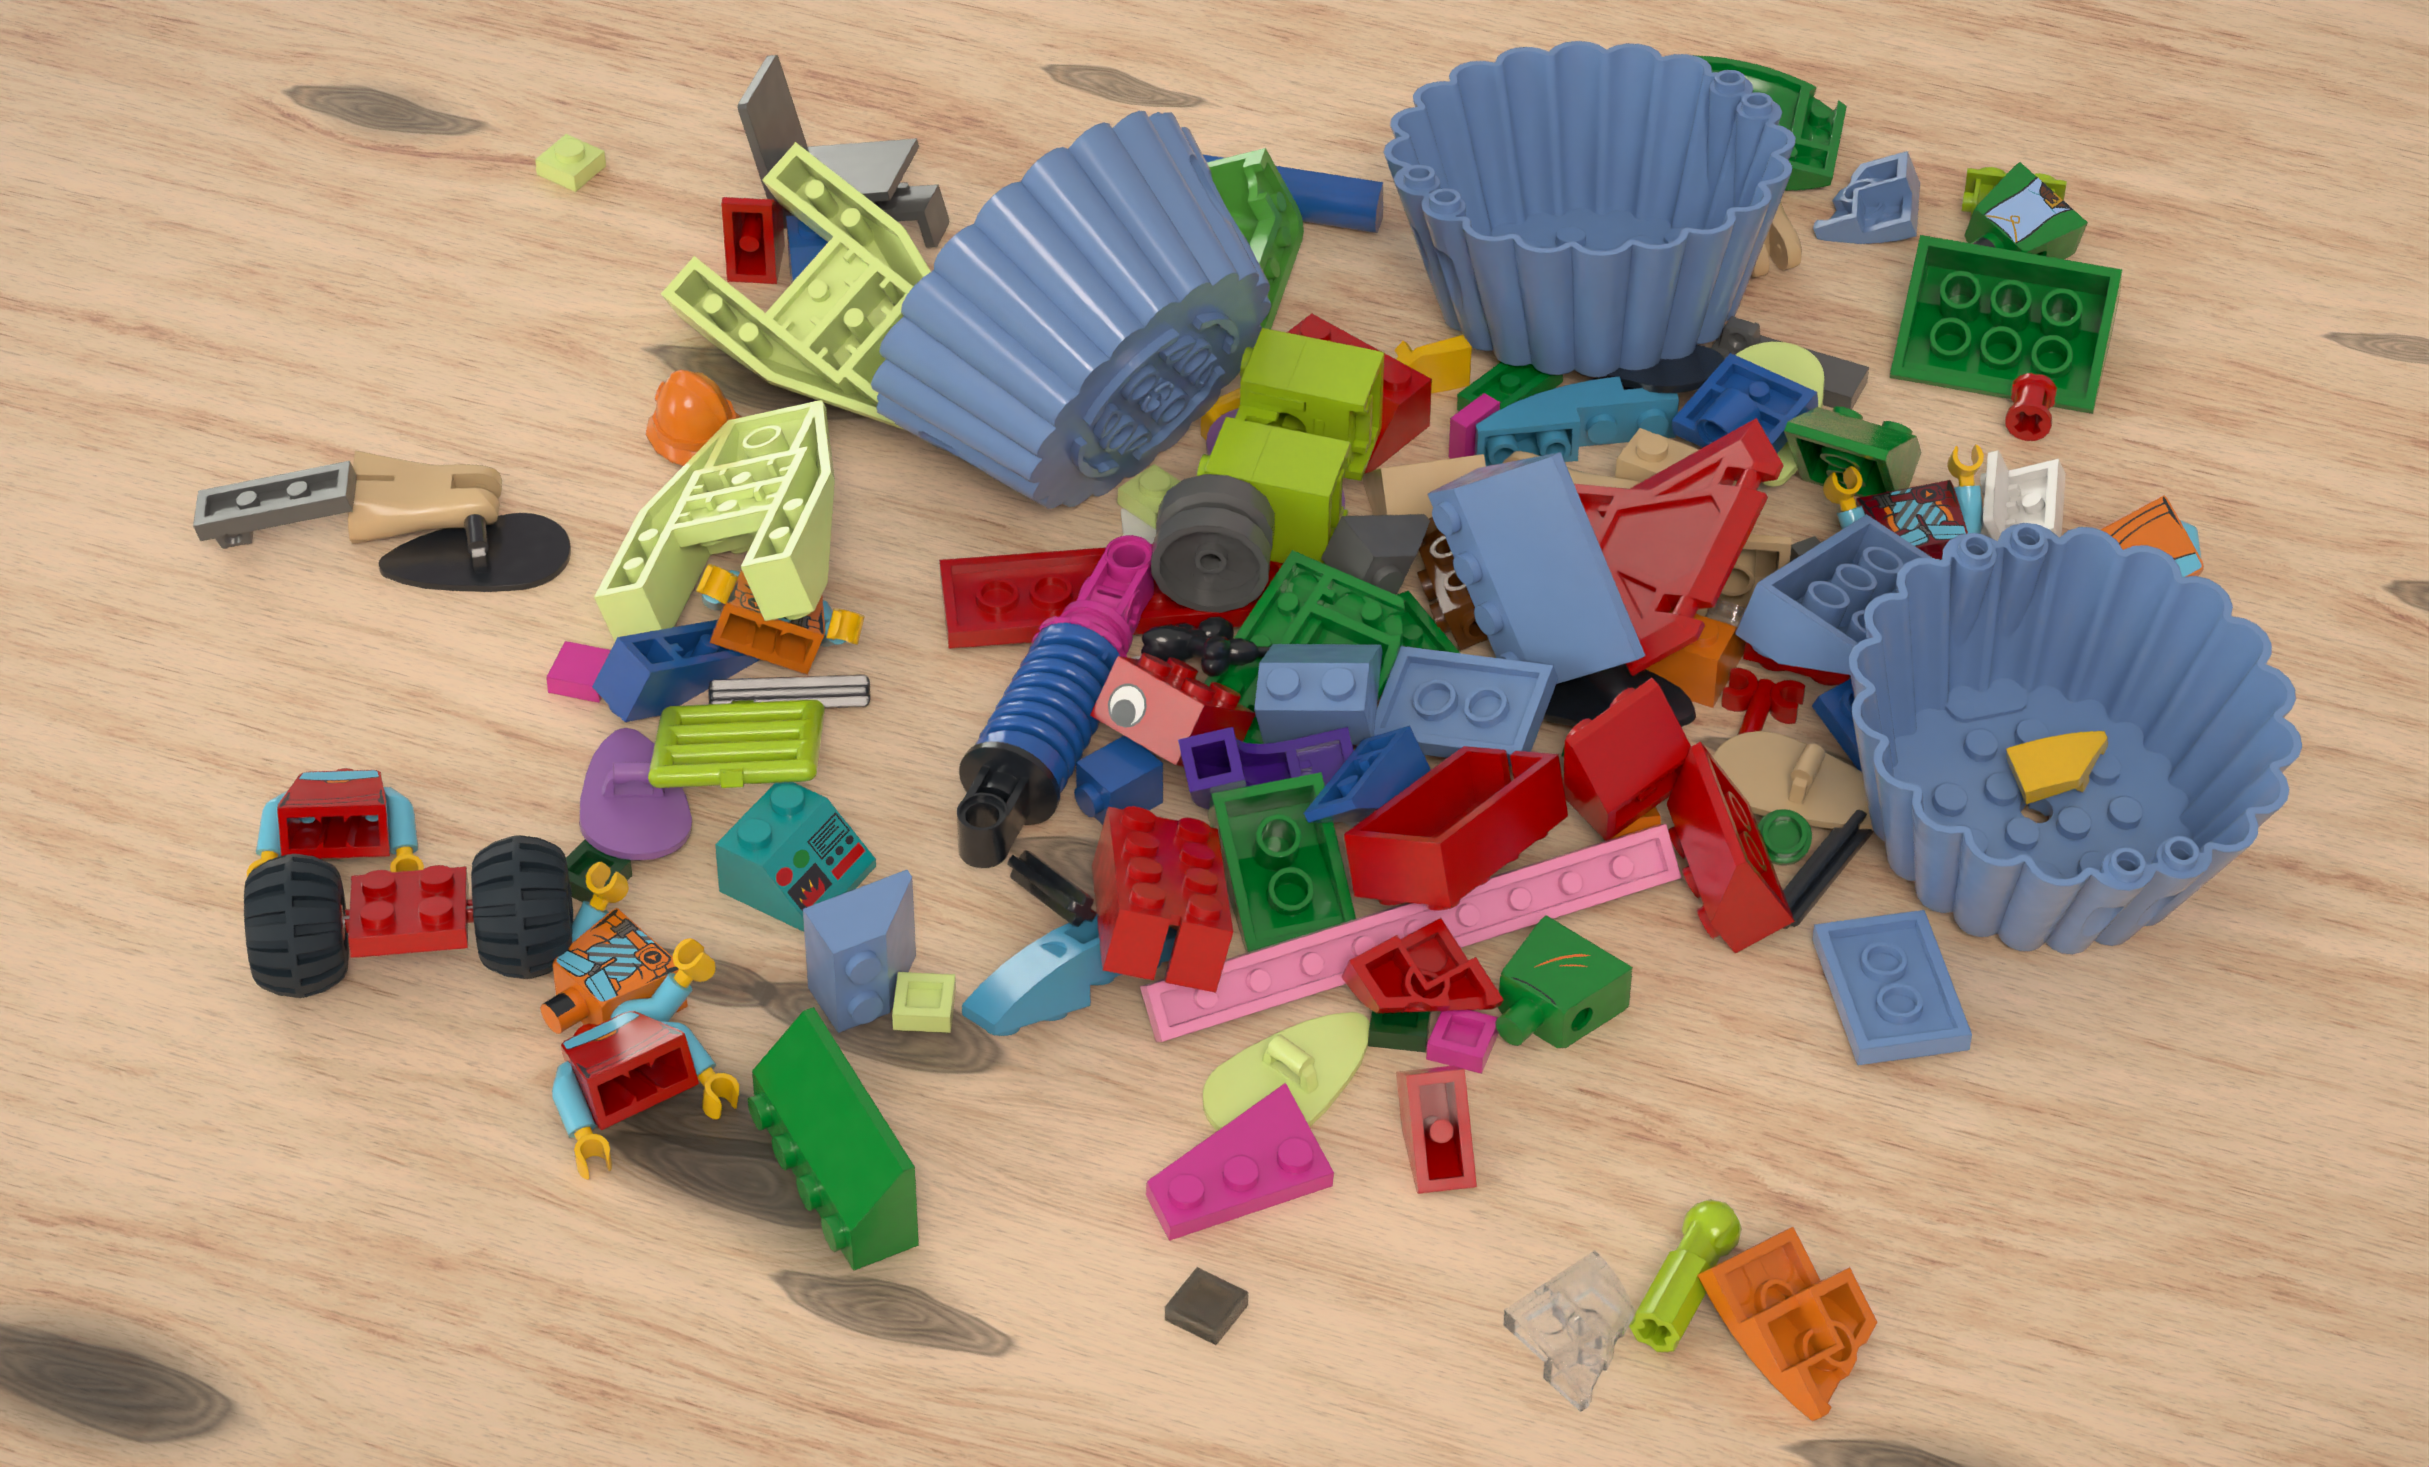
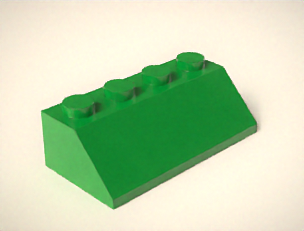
M812 1007L804 1010L752 1070L754 1096L748 1098V1108L758 1130L767 1129L771 1135L773 1151L781 1168L784 1171L791 1169L795 1174L797 1189L808 1211L816 1209L820 1215L823 1234L829 1247L833 1252L841 1250L851 1268L855 1271L919 1246L915 1166L815 1008Z

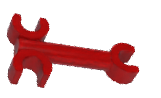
M1732 668L1730 671L1729 687H1724L1722 707L1734 712L1746 711L1737 735L1762 731L1769 712L1775 720L1781 723L1796 724L1798 707L1803 705L1806 685L1795 680H1783L1776 684L1769 679H1760L1758 681L1751 671L1743 668Z

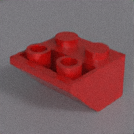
M1653 678L1637 689L1628 688L1622 691L1613 700L1609 709L1593 720L1587 718L1580 721L1571 729L1565 739L1563 786L1566 801L1605 841L1613 838L1670 797L1691 747L1662 689Z

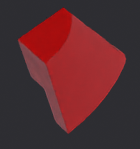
M1442 918L1402 939L1396 935L1348 961L1341 976L1355 996L1366 1007L1376 1013L1490 1010L1501 1006L1504 1001L1476 957L1470 960L1467 959Z

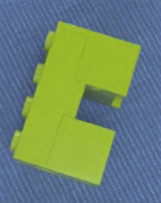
M1266 328L1261 329L1254 348L1246 347L1240 367L1239 409L1235 418H1225L1211 455L1203 454L1200 459L1197 476L1204 474L1228 475L1250 483L1266 496L1275 513V531L1270 561L1284 563L1293 550L1325 564L1321 557L1341 517L1348 516V510L1342 506L1343 478L1362 481L1381 430L1384 352Z

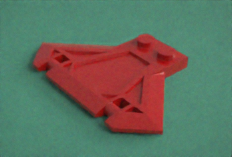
M1757 418L1630 489L1574 484L1645 653L1644 657L1625 663L1632 676L1699 639L1705 624L1701 620L1694 619L1698 609L1713 608L1768 499L1766 493L1757 490L1761 482L1777 480L1784 467ZM1675 607L1673 612L1669 613L1671 608Z

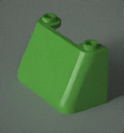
M1263 148L1207 162L1211 170L1213 182L1224 204L1248 241L1270 284L1267 297L1271 302V309L1260 325L1262 328L1271 329L1303 240L1304 227L1298 205L1267 149Z

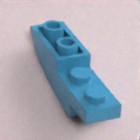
M1620 376L1565 385L1517 401L1476 424L1474 455L1484 454L1486 466L1502 464L1515 451L1529 452L1539 456L1561 452L1565 462L1578 461L1579 447L1630 442L1639 428L1666 438H1676V435L1673 434L1672 419L1678 413L1679 397L1677 393H1655L1643 388L1624 390Z
M1097 914L1092 922L1084 920L1079 927L1067 923L1052 930L1015 954L983 981L962 1004V1015L985 1029L989 1034L1008 1036L1017 1033L1021 1027L1043 1020H1060L1065 1018L1069 1012L1091 1006L1090 985L1109 984L1114 981L1115 977L1123 975L1102 970ZM1170 926L1157 968L1161 966L1162 962L1169 961L1177 930Z

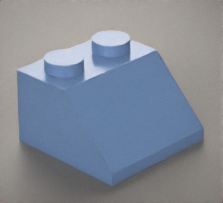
M1273 644L1259 663L1254 708L1264 744L1293 740L1345 727L1349 729L1352 745H1359L1363 739L1373 737L1382 659L1381 645Z
M908 870L803 909L808 989L838 1033L860 1024H867L878 1017L889 1014L894 1005L898 972H909L914 962L916 943L913 880Z

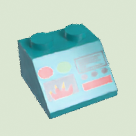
M794 782L774 783L715 844L719 892L803 932L804 908L856 889L876 867V858L829 799Z

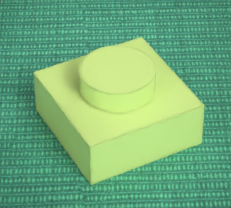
M568 134L561 137L535 159L537 175L574 192L579 190L606 167L604 150Z
M1153 464L1118 488L1117 504L1156 529L1158 508L1169 489L1181 481Z
M898 972L892 1012L893 1030L951 1033L956 994L955 974Z

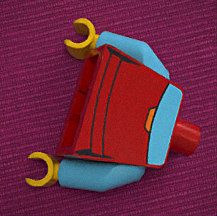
M341 768L336 771H309L301 773L289 790L265 804L262 810L256 854L261 856V859L254 861L248 867L247 877L253 869L264 862L287 854L314 856L320 859L390 856L391 852L397 856L390 864L391 872L423 870L424 864L418 856L413 855L414 852L418 851L413 805L408 798L395 789L383 787L381 772L377 770Z
M629 1011L599 1025L591 1023L582 1025L577 1029L573 1037L561 1044L565 1062L557 1068L552 1088V1098L569 1138L576 1137L577 1143L575 1144L574 1152L577 1170L580 1176L586 1180L590 1179L585 1161L589 1157L599 1156L603 1158L608 1171L612 1169L609 1142L603 1136L593 1134L592 1130L596 1126L600 1130L608 1128L698 1085L699 1081L704 1086L702 1109L708 1117L716 1120L721 1118L722 1104L718 1097L727 1099L731 1106L737 1109L739 1083L736 1078L726 1073L714 1072L713 1069L716 1067V1063L693 1032L682 1023L657 1021L636 1011Z

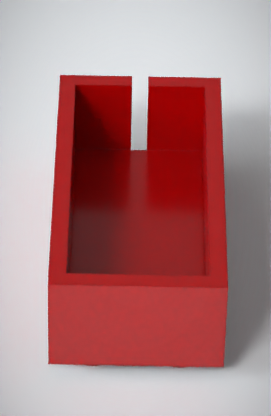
M1469 746L1460 748L1344 834L1354 897L1378 899L1382 905H1398L1405 902L1425 904L1428 909L1434 911L1447 910L1457 906L1463 897L1477 886L1487 883L1490 880V876L1507 863L1517 860L1521 852L1534 842L1545 838L1551 829L1568 817L1559 754L1514 751L1510 754L1514 778L1511 782L1506 750Z
M1130 806L1124 808V810L1108 807L1092 863L1102 970L1154 981L1169 925L1179 926L1164 977L1165 983L1216 993L1234 932L1218 829L1211 828L1204 821L1195 818H1181L1177 821L1157 817L1151 811L1141 807Z

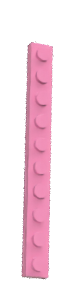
M1658 824L1491 876L1487 883L1477 886L1463 897L1457 906L1451 909L1434 911L1428 909L1425 904L1405 903L1226 959L1216 993L1165 983V979L1142 985L1140 988L1156 1042H1164L1344 985L1346 983L1341 976L1349 960L1396 935L1402 939L1439 918H1442L1458 945L1462 948L1538 924L1545 915L1552 919L1680 879L1681 874L1667 825Z

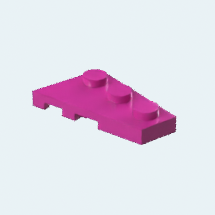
M1284 1083L1150 1178L1146 1183V1196L1170 1241L1332 1187L1334 1172L1287 1084Z

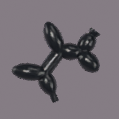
M1209 617L1202 621L1197 628L1185 622L1152 627L1141 638L1144 644L1141 654L1147 653L1167 662L1169 657L1182 662H1186L1193 657L1202 658L1201 667L1203 673L1209 677L1222 676L1228 671L1230 665L1243 666L1252 663L1258 657H1264L1271 646H1257L1252 641L1243 638L1233 639V624L1223 617Z

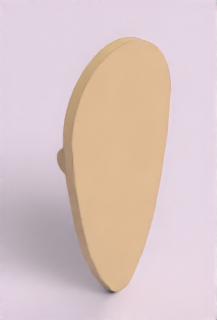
M1756 731L1739 734L1728 739L1720 745L1713 756L1747 799L1754 814L1766 816L1772 811L1787 809L1799 813L1810 826L1834 829V827L1842 828L1856 810H1862L1867 813V816L1860 824L1859 829H1872L1874 831L1871 825L1862 772L1825 753L1824 749L1817 744H1806L1778 733Z

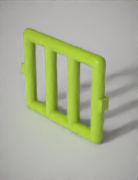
M740 700L732 701L729 704L666 707L661 712L648 780L655 788L720 785L721 788L744 787V784L810 781L817 774L825 713L824 705L818 700L771 702Z

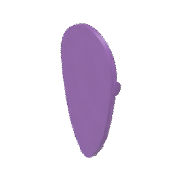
M631 728L615 730L601 743L594 753L586 772L580 797L579 826L587 842L607 855L628 860H651L667 856L677 851L686 843L691 834L692 817L687 797L682 787L655 788L650 784L648 774L655 744L639 731Z

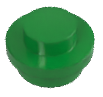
M1787 809L1775 810L1764 816L1758 824L1773 864L1782 866L1792 865L1802 860L1808 853L1812 842V831L1806 819L1799 813Z

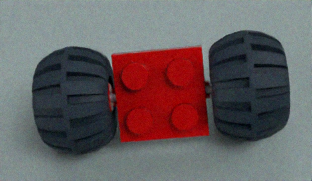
M516 835L495 841L480 850L472 862V899H469L466 866L450 868L444 865H434L423 870L402 872L375 870L365 875L351 876L350 909H346L340 873L332 864L314 856L287 854L270 859L249 873L244 886L245 937L252 977L258 986L276 995L294 998L309 997L325 992L341 982L348 970L349 948L351 958L468 948V923H474L479 958L489 970L506 977L532 979L553 972L552 964L555 958L563 955L572 944L573 903L565 854L557 845L537 837Z

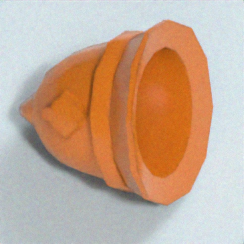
M681 369L673 372L670 378L659 385L655 396V401L657 402L654 414L648 418L646 437L658 454L672 463L684 466L728 420L741 418L742 416L735 412L731 401L725 398L721 389L713 380L703 373Z

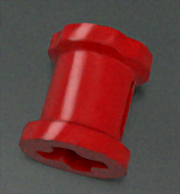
M2026 373L2013 381L2011 392L2013 405L2006 413L2005 424L2009 433L2014 437L2024 441H2036L2044 438L2050 432L2052 414L2049 409L2055 404L2057 387L2050 378L2045 375Z

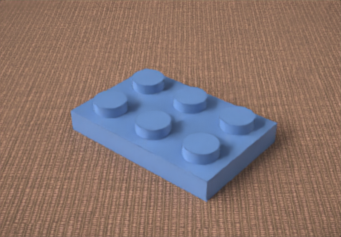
M1401 646L1377 706L1374 736L1410 725L1424 755L1448 758L1463 746L1504 749L1507 752L1508 764L1512 766L1510 754L1514 751L1531 752L1558 680L1554 666L1548 664Z
M1925 910L1814 924L1812 941L1857 1066L1970 1050L1972 1033Z

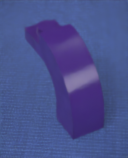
M1233 727L1178 739L1191 798L1197 806L1208 810L1211 793L1322 772L1324 785L1326 786L1354 751L1348 727L1293 740L1266 744H1252L1239 741L1235 737Z

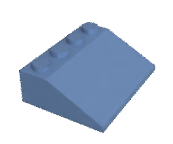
M1561 452L1477 468L1427 494L1433 506L1432 516L1435 525L1446 537L1454 556V570L1458 578L1468 589L1475 606L1474 615L1479 628L1487 635L1496 658L1553 665L1558 676L1556 683L1558 684L1636 661L1645 656Z
M1866 514L1759 581L1735 634L1752 645L1758 654L1771 658L1778 664L1851 675L1848 658L1852 648L1860 641L1866 639L1864 613L1867 605L1875 597L1886 593H1897L1896 580L1898 571L1905 563L1915 558L1930 556Z

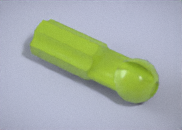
M1710 1199L1695 1204L1686 1213L1682 1226L1684 1237L1677 1249L1669 1252L1629 1325L1638 1342L1651 1346L1656 1352L1675 1351L1706 1294L1697 1275L1716 1266L1720 1257L1728 1255L1739 1243L1742 1230L1741 1224L1734 1210L1727 1203Z

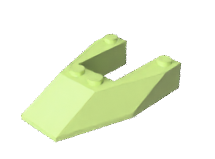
M795 142L762 181L781 206L828 242L766 313L695 256L664 289L661 295L682 320L717 348L768 383L818 401L823 400L824 403L903 429L892 420L877 413L876 406L879 393L872 389L871 382L879 366L886 360L879 352L884 337L904 317L901 313V307L906 295L931 270L908 232L900 223Z
M823 400L728 420L639 511L594 596L614 642L617 637L675 627L710 555L731 551L734 554L748 551L741 569L765 621L783 617L789 620H796L815 611L828 583L835 484L827 412Z

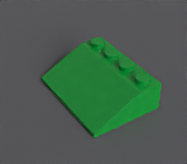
M1920 235L1890 378L2011 399L2013 381L2020 375L2026 373L2045 375L2057 387L2053 407L2093 414L2121 292L2123 269Z

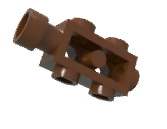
M1432 516L1429 518L1430 523L1422 540L1424 546L1419 548L1426 569L1417 572V575L1429 602L1438 599V602L1429 605L1437 626L1444 634L1452 632L1461 651L1489 639L1476 622L1473 601L1466 585L1461 582L1454 570V556L1445 535L1439 531Z

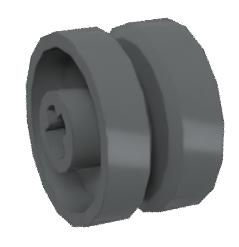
M1199 475L1184 479L1169 489L1158 508L1156 536L1151 555V574L1159 589L1177 604L1204 612L1222 613L1243 608L1258 598L1268 583L1275 531V513L1268 499L1250 483L1228 475Z

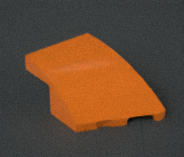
M1791 1227L1697 1276L1717 1312L1751 1361L1793 1406L1811 1421H1815L1829 1413L1832 1407L1828 1403L1839 1382L1849 1376L1857 1361L1858 1349L1861 1345L1867 1343L1877 1324V1320L1851 1268L1849 1267L1820 1280L1794 1227Z

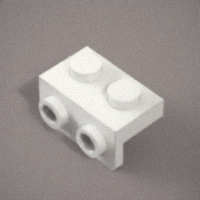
M1999 450L1988 452L1986 473H1982L1980 476V484L1984 496L1981 533L1998 541L2001 533L2011 525L2032 523L2050 529L2060 538L2062 536L2066 476L2060 460L2055 459L2008 470Z

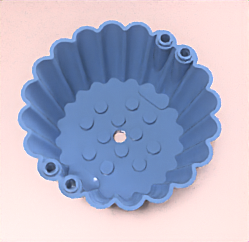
M1586 41L1564 42L1553 47L1550 51L1534 47H1519L1504 51L1497 57L1495 62L1470 61L1452 69L1449 74L1450 81H1437L1418 88L1413 94L1415 107L1404 109L1391 118L1390 126L1395 139L1385 145L1383 152L1445 323L1450 328L1462 331V334L1472 348L1483 351L1494 350L1496 358L1505 364L1513 366L1532 364L1538 371L1549 375H1561L1576 370L1580 374L1589 377H1603L1616 371L1618 368L1627 370L1647 369L1658 364L1660 359H1679L1689 356L1694 352L1697 344L1716 340L1722 333L1725 322L1731 316H1735L1791 176L1792 165L1789 162V158L1796 140L1790 130L1778 125L1782 115L1780 106L1765 93H1753L1752 83L1745 78L1743 73L1736 70L1712 73L1711 65L1700 57L1688 54H1673L1662 57L1659 51L1650 46L1630 43L1615 45L1607 50L1598 44Z
M1140 110L1129 114L1113 128L1109 123L1105 122L1096 124L1080 135L1068 149L1065 147L1055 148L1043 155L1030 167L1021 182L1011 183L995 193L984 204L976 217L975 223L959 231L944 245L936 257L934 270L915 284L906 295L901 307V313L904 317L889 330L880 345L879 352L886 360L879 366L871 382L872 389L879 393L877 396V413L892 420L899 427L933 446L942 448L972 464L989 476L1047 509L1055 508L1061 504L1067 507H1075L1091 495L1097 497L1105 495L1115 488L1124 477L1129 478L1137 475L1155 459L1159 452H1163L1175 445L1188 431L1191 423L1205 415L1213 407L1220 396L1221 389L1227 386L1239 374L1246 347L1253 348L1262 329L1260 324L1271 309V302L1267 297L1270 284L1248 241L1224 204L1213 182L1211 170L1190 129L1180 127L1172 112H1165L1163 114L1157 112L1148 116L1146 111Z
M2032 523L2011 525L2001 533L1998 541L1980 533L1961 534L1948 541L1943 549L1942 560L1924 557L1915 558L1905 563L1898 571L1896 580L1897 593H1886L1875 597L1866 607L1864 613L1866 639L1860 641L1852 648L1848 659L1855 698L1852 703V718L1871 825L1875 834L1885 841L1890 868L1898 876L1906 880L1915 881V891L1921 903L1932 911L1940 913L1953 912L1957 925L1970 935L1989 937L1998 934L2002 942L2018 951H2033L2046 943L2055 951L2072 955L2083 952L2094 941L2109 946L2123 944L2143 926H2153L2165 919L2250 847L2257 838L2258 828L2276 813L2288 799L2290 789L2283 772L2299 757L2302 749L2299 732L2292 723L2285 719V716L2292 710L2296 701L2293 684L2279 669L2266 664L2272 654V644L2267 633L2257 624L2245 618L2232 616L2233 605L2228 593L2210 579L2198 576L2182 577L2179 565L2172 556L2161 549L2141 545L2123 550L2117 540L2108 533L2092 527H2078L2068 530L2060 538L2050 529ZM2105 731L2108 737V747L2104 755L2100 754L2094 765L2085 791L2080 792L2073 789L2028 804L2029 809L2037 810L2044 814V816H2049L2046 822L2036 823L2024 817L2021 811L2026 803L2007 762L2006 748L2062 734Z

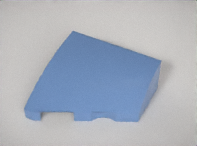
M1908 151L1860 164L1852 174L1849 185L1840 190L1832 200L1836 209L1833 216L1829 220H1817L1814 223L1813 230L1817 239L1832 242L1872 244L1916 237L1920 181Z

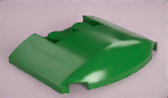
M1693 55L1706 60L1711 65L1712 73L1724 70H1736L1743 73L1745 78L1752 83L1753 93H1765L1780 106L1782 115L1778 125L1790 130L1796 138L1789 158V162L1792 165V173L1785 191L1815 189L1831 185L1847 109L1844 103L1838 100L1835 110H1832L1814 97L1817 89L1816 86L1772 68L1722 57Z
M1292 550L1233 639L1243 638L1252 641L1257 646H1272L1273 644L1381 645L1382 659L1378 690L1379 700L1403 643L1402 615L1405 614L1404 598ZM1258 657L1254 662L1243 666L1230 665L1228 671L1222 676H1208L1204 684L1210 686L1211 682H1217L1233 689L1241 695L1238 703L1255 712L1259 663L1263 657ZM1256 715L1243 740L1245 743L1264 744Z

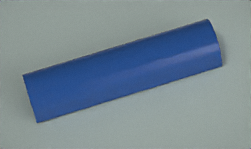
M1203 154L1206 162L1224 158ZM1276 166L1298 205L1303 222L1378 233L1383 219V182Z

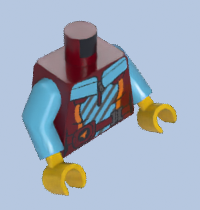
M1975 444L1971 452L1973 465L1965 466L1959 461L1958 446H1955L1948 458L1947 467L1951 475L1959 480V487H1954L1951 480L1859 497L1856 498L1855 502L1854 495L1862 486V476L1858 469L1850 466L1843 473L1847 489L1840 486L1837 476L1833 472L1825 480L1823 492L1828 500L1840 505L1842 512L1837 513L1841 529L1867 514L1930 557L1942 560L1943 549L1949 540L1961 534H1981L1983 522L1981 486H1975L1974 475L1984 461V454L1981 447Z

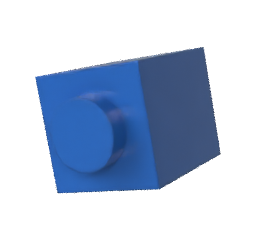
M1122 736L1076 762V788L1074 790L1076 802L1085 815L1094 817L1102 825L1108 807L1124 810L1126 807L1135 806L1150 811L1163 803V763L1142 745L1126 736Z

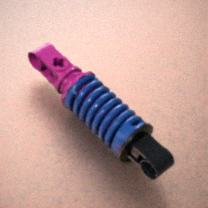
M1125 535L1109 542L1092 575L1083 583L1077 601L1066 606L1060 617L1049 618L1041 624L1040 632L1033 637L1028 654L1022 660L1020 668L1014 674L1003 697L996 705L995 711L980 733L978 741L964 755L959 766V776L967 793L957 807L959 855L966 864L976 868H991L999 865L1007 858L1009 850L1023 825L1042 823L1048 820L1056 811L1060 802V793L1066 787L1068 779L1075 771L1076 762L1081 760L1083 751L1088 747L1091 737L1099 727L1100 721L1090 716L1117 657H1127L1126 655L1133 641L1132 635L1138 626L1142 612L1154 594V578L1151 574L1153 547L1146 539L1134 535Z

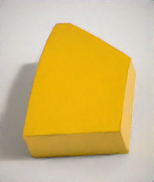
M1464 335L1416 347L1414 350L1411 349L1407 342L1402 341L1394 349L1398 355L1396 360L1432 379L1431 393L1455 390L1470 385L1472 346Z
M2105 731L2077 732L2046 737L2006 748L2007 762L2026 805L2073 789L2084 792L2090 781L2089 775L2100 754L2104 755L2108 747V737Z

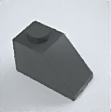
M1425 514L1342 516L1321 559L1330 567L1397 595L1417 555L1430 520Z

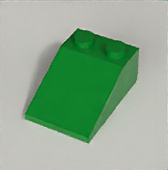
M1840 406L1833 407L1832 411L1816 407L1789 420L1784 430L1803 481L1824 486L1825 480L1835 472L1840 486L1847 489L1843 473L1848 467L1853 466L1858 469L1862 476V486L1854 495L1857 497L1909 488L1922 453L1918 438L1912 435L1913 431L1910 428L1893 421H1883L1882 426L1863 420V416L1858 412Z
M1322 772L1211 793L1208 818L1211 828L1218 829L1227 892L1246 953L1356 919L1334 823H1308L1304 815L1305 810L1325 787Z

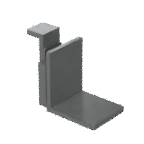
M778 55L767 56L737 106L767 199H773L779 204L762 179L796 142L897 222L918 220L925 246L927 248L937 247L949 225V216L939 184L909 186L907 182L900 183L919 149L917 138L808 147ZM782 206L784 229H787L786 216L794 215Z

